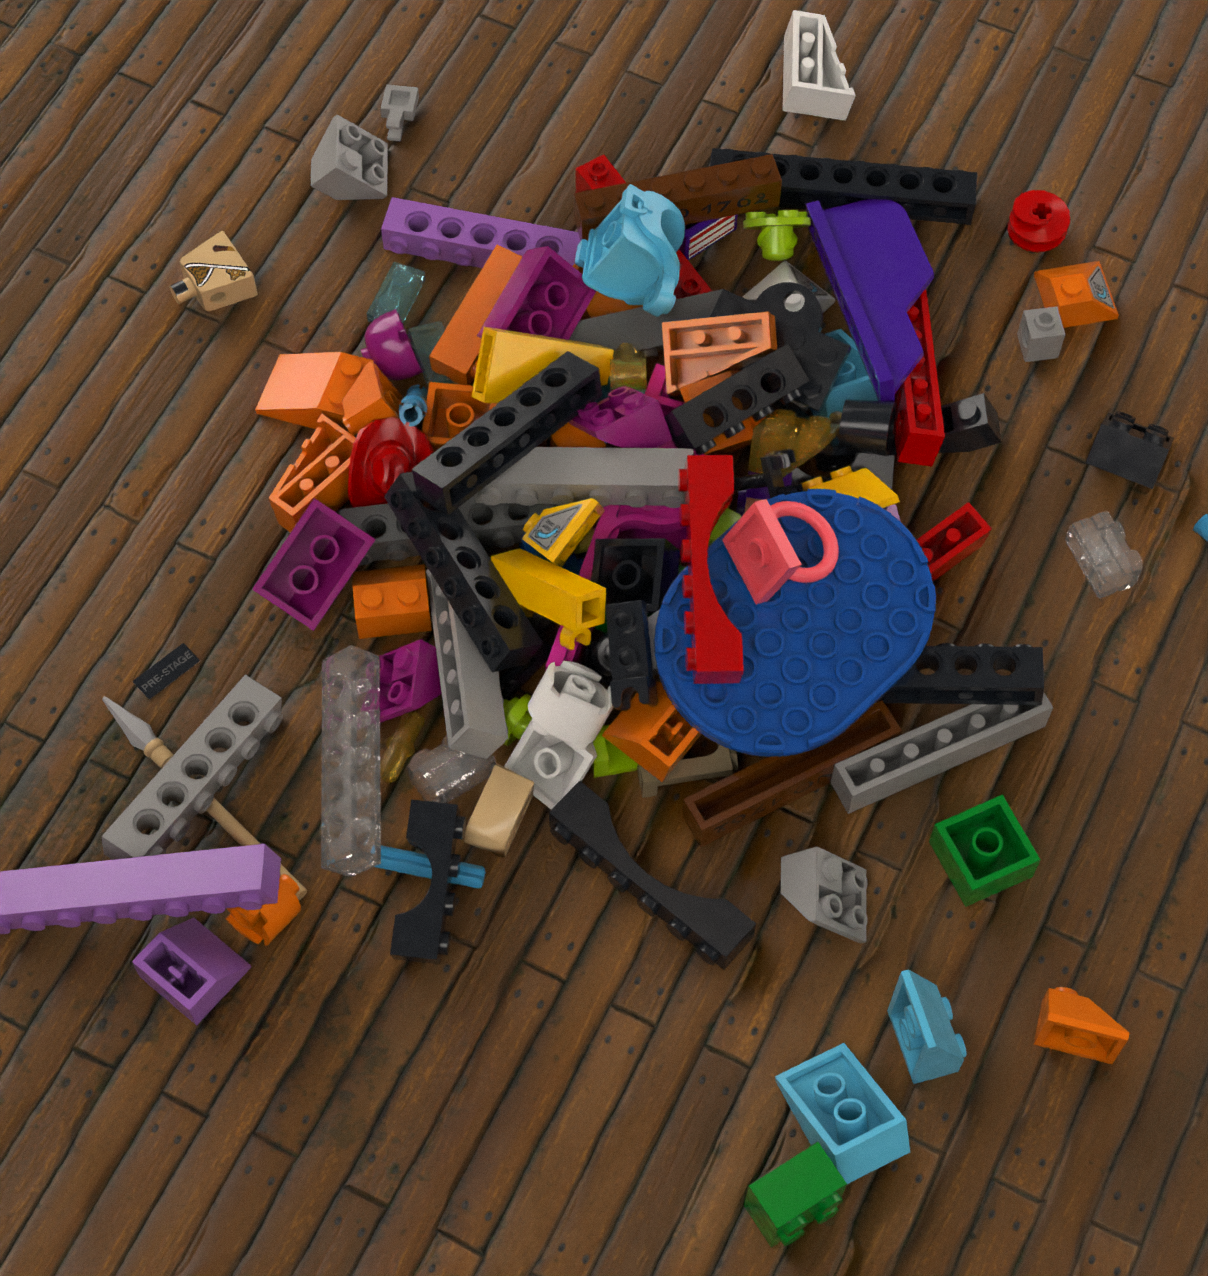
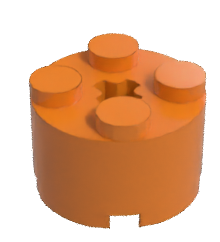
M282 874L279 878L277 903L264 904L262 908L257 910H246L240 907L226 908L230 914L225 919L250 941L259 944L264 939L265 946H268L301 911V904L295 895L300 888L290 876Z

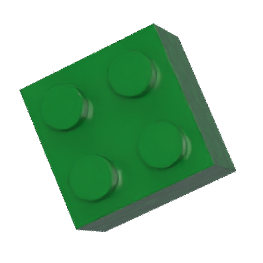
M1003 794L934 824L929 839L932 849L965 907L1032 878L1041 860Z
M816 1142L750 1184L744 1207L771 1248L780 1242L784 1246H788L805 1233L802 1228L814 1220L821 1224L839 1211L837 1206L843 1201L842 1195L847 1183L820 1143Z

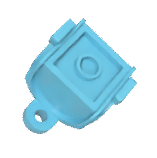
M629 184L622 193L620 202L595 230L590 229L588 241L582 239L577 245L575 264L583 268V282L593 290L605 296L623 300L628 305H643L644 311L656 317L662 313L668 314L676 301V296L673 293L680 275V262L676 252L682 245L685 234L683 216L673 202L654 191L644 192Z

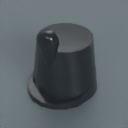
M846 400L842 412L835 411L828 418L830 426L839 429V446L888 457L894 436L897 403L891 401Z

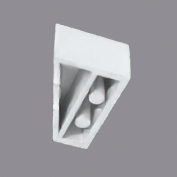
M796 10L792 12L784 35L783 111L846 121L856 95L853 87L849 88L845 78L846 69L844 64L839 62L835 52L837 46L825 15Z

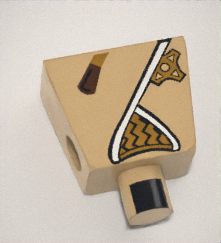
M224 231L217 233L183 256L179 262L184 279L169 286L178 304L196 297L203 309L209 312L258 295L253 273Z

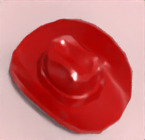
M394 417L373 420L360 429L353 443L349 465L348 496L351 507L387 504L384 496L399 474L412 472L416 465L434 453L428 436L416 426L410 427L409 422L406 421V424H403L400 419Z

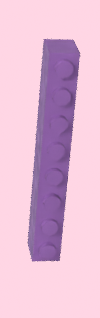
M266 844L0 871V934H8L10 929L18 928L41 931L45 929V926L49 925L72 928L80 926L81 922L90 921L112 924L116 922V919L121 918L145 921L152 919V915L162 914L172 917H184L193 911L217 914L224 912L225 908L234 907L257 910L262 908L264 904H275L278 902L281 858Z

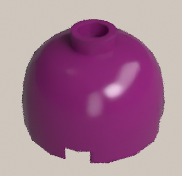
M392 310L374 319L367 327L364 335L366 348L361 349L363 358L374 360V363L389 380H403L422 373L420 363L397 310Z

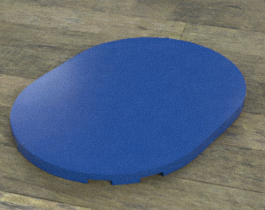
M808 489L804 492L788 495L781 494L767 500L770 506L777 502L793 501L813 508L831 525L839 546L838 561L833 571L827 577L812 583H800L788 579L767 602L755 604L722 541L737 522L708 547L707 562L710 582L717 601L731 623L742 634L744 672L740 683L693 684V671H686L685 661L686 648H692L691 634L684 633V612L690 611V598H683L682 592L683 575H689L688 565L671 584L663 599L655 627L654 654L656 667L662 686L676 710L692 727L708 739L734 751L755 756H789L813 750L827 744L847 730L912 668L921 655L929 639L936 611L935 585H933L931 573L927 565L928 560L912 533L896 517L879 505L860 496L858 499L850 495L836 493V490ZM784 516L778 518L783 531L802 564L800 567L809 568L816 566L823 558L824 548L822 540L815 529L807 522L796 517Z

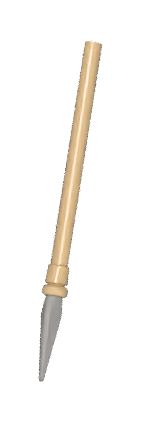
M104 696L102 698L103 702L125 733L131 745L143 750L145 756L151 758L162 769L171 759L173 753L164 745L161 739L156 738L148 723ZM213 798L211 805L206 811L241 846L260 844ZM281 864L280 876L286 874L297 883L300 890L295 895L298 900H301L306 895L307 889Z

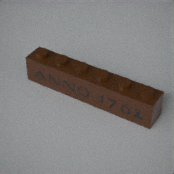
M773 154L578 192L574 193V221L580 241L582 239L588 241L590 229L595 230L620 202L622 193L629 184L644 192L654 191L673 202L680 210L685 225L777 207L780 203L782 179Z
M883 700L872 705L847 730L827 744L800 754L767 757L684 798L682 817L699 846L703 847L829 784L836 763L901 735L902 730Z

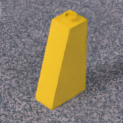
M484 327L471 397L483 403H498L567 351L598 367L601 386L607 385L609 376L614 370V350L597 344Z

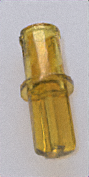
M411 712L403 714L393 737H389L386 741L388 748L376 770V774L387 783L398 779L407 758L415 752L414 743L425 724L424 718L413 712L411 719H409Z

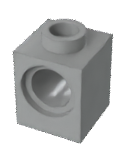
M1057 306L1023 311L1017 336L1025 362L1059 357L1065 338V331Z

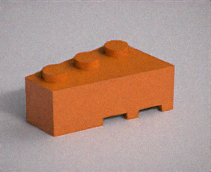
M767 311L662 322L667 395L676 398L682 395L679 387L727 371L738 370L777 350L775 316Z
M323 414L317 420L318 427L312 437L305 439L301 446L302 452L295 464L288 466L268 498L278 524L290 533L314 498L335 512L349 500L348 474L351 452L356 437Z

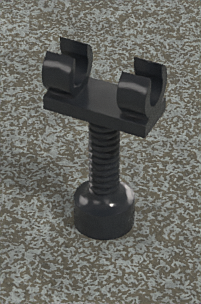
M793 449L771 451L762 456L760 460L764 473L734 477V492L767 487L770 498L781 494L788 495L804 492L802 484L784 486L780 469L790 467L791 463H796Z

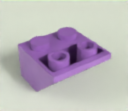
M194 917L160 932L132 961L140 978L196 1026L251 968L248 962Z

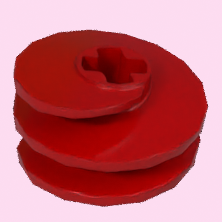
M1045 190L1024 192L1013 203L1007 224L1009 238L1015 245L1026 251L1037 253L1050 251L1058 247L1066 238L1071 221L1070 211L1065 202L1053 193Z

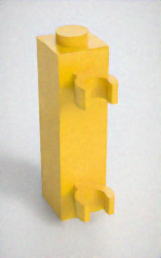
M521 548L491 556V561L527 617H532L535 612L564 626L559 640L561 646L569 650H574L575 638L577 642L585 646L590 644L591 632L588 628L605 623V587Z

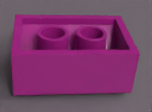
M549 246L526 250L477 336L482 339L483 328L490 327L569 340L596 291L583 282L582 274Z
M314 498L252 590L314 631L376 539Z

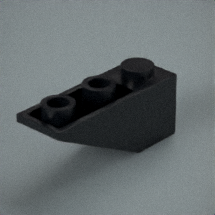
M984 393L941 406L945 438L938 453L971 452L1002 443L998 413ZM895 434L893 436L892 446L889 453L892 455H897Z

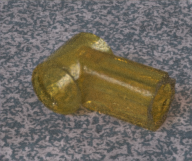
M632 343L619 344V347L613 352L614 359H610L611 391L623 386L631 387L635 390H646V358H642L641 351L636 350Z

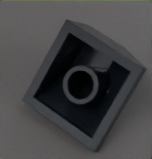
M665 538L596 539L591 581L606 588V605L643 600L646 602L647 613H655L661 608L668 589L678 576L680 550Z

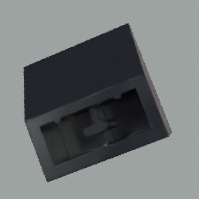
M1116 411L1114 415L1108 412L1101 423L1086 463L1153 489L1174 437L1169 436V431L1161 426L1149 424L1148 427L1135 423L1136 418L1127 413Z

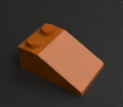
M343 352L280 354L257 404L256 414L312 429H317V420L323 414L349 432L342 420L345 416L342 400L365 365L370 361L374 362V360Z

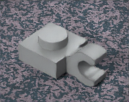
M386 84L381 104V117L387 118L386 129H389L387 140L400 142L404 120L414 121L419 99L418 88Z

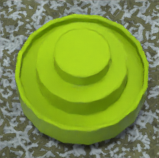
M528 694L522 696L521 699L514 697L511 701L504 699L503 707L508 727V739L504 743L506 746L512 744L516 738L520 740L532 720L528 710V702L531 696Z

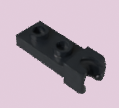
M636 600L605 605L612 681H610L612 705L616 710H629L631 707V696L635 691H638L639 701L642 704L655 707L658 703L656 680L653 679L646 602Z

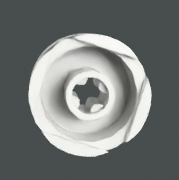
M563 661L560 666H555V662L550 663L528 702V710L533 718L531 722L532 728L541 735H553L566 741L575 749H586L587 745L596 739L613 709L611 687L609 686L606 690L599 683L602 677L592 669L579 663Z

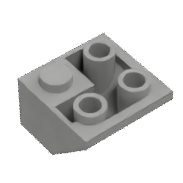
M339 115L334 116L311 159L310 186L335 200L384 199L387 196L388 143Z
M817 846L781 857V894L810 922L857 943H865L867 925L866 889L868 884L866 869Z

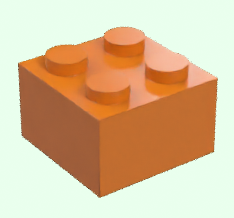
M430 382L426 401L428 408L427 412L424 413L426 415L423 419L422 432L428 436L435 452L498 403H483L472 398L473 386Z

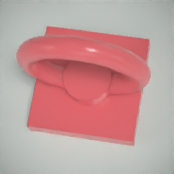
M767 499L754 502L722 539L756 605L767 602L788 579L800 583H812L822 580L833 571L839 556L838 541L828 521L813 508L793 501L777 502L771 506ZM784 516L796 517L807 522L815 529L822 540L824 548L823 558L816 566L809 568L800 567L802 564L783 531L778 518Z

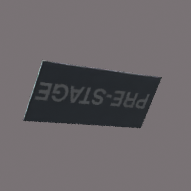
M182 643L132 682L150 700L200 662V660Z

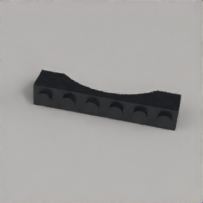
M578 781L549 812L550 832L560 843L564 845L571 844L579 851L580 858L593 869L598 866L608 875L609 882L617 890L623 893L627 890L637 898V904L645 913L652 917L657 915L665 921L667 929L673 936L681 941L686 939L697 948V954L706 963L712 966L716 963L725 970L753 939L756 923L727 899L703 898L685 894L662 884L647 874L630 857L620 842L611 821L608 803L581 781Z

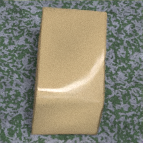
M496 763L467 824L464 842L505 858L532 799L534 782Z

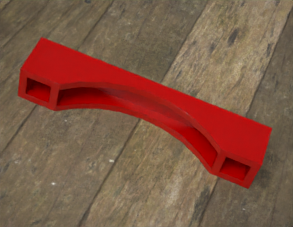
M687 455L685 468L678 469V491L685 492V504H680L679 522L680 527L687 528V539L681 540V561L688 562L689 574L683 575L682 592L683 598H690V611L684 612V633L691 634L692 648H686V671H693V684L740 683L744 672L742 634L731 623L717 601L710 582L707 562L710 535L719 518L730 506L734 494L733 455Z

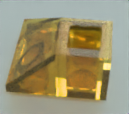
M775 410V413H770L753 429L748 471L764 473L760 460L762 456L771 451L793 449L796 463H791L790 467L780 469L782 477H785L822 451L839 434L840 425L831 423V419L824 416H811L810 419L796 417L794 411Z

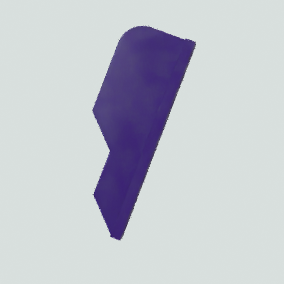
M866 199L822 210L819 201L807 203L806 212H808V217L811 218V226H808L809 233L878 401L895 402L894 394L924 356L923 348L907 312L933 280L934 272L905 209L898 203L887 199Z

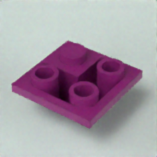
M627 386L612 390L608 394V398L598 403H588L584 410H578V415L569 421L572 426L589 435L621 448H657L672 440L659 401Z
M420 639L372 659V664L369 668L370 677L367 697L364 701L365 711L362 725L371 727L414 711L442 694L435 646Z

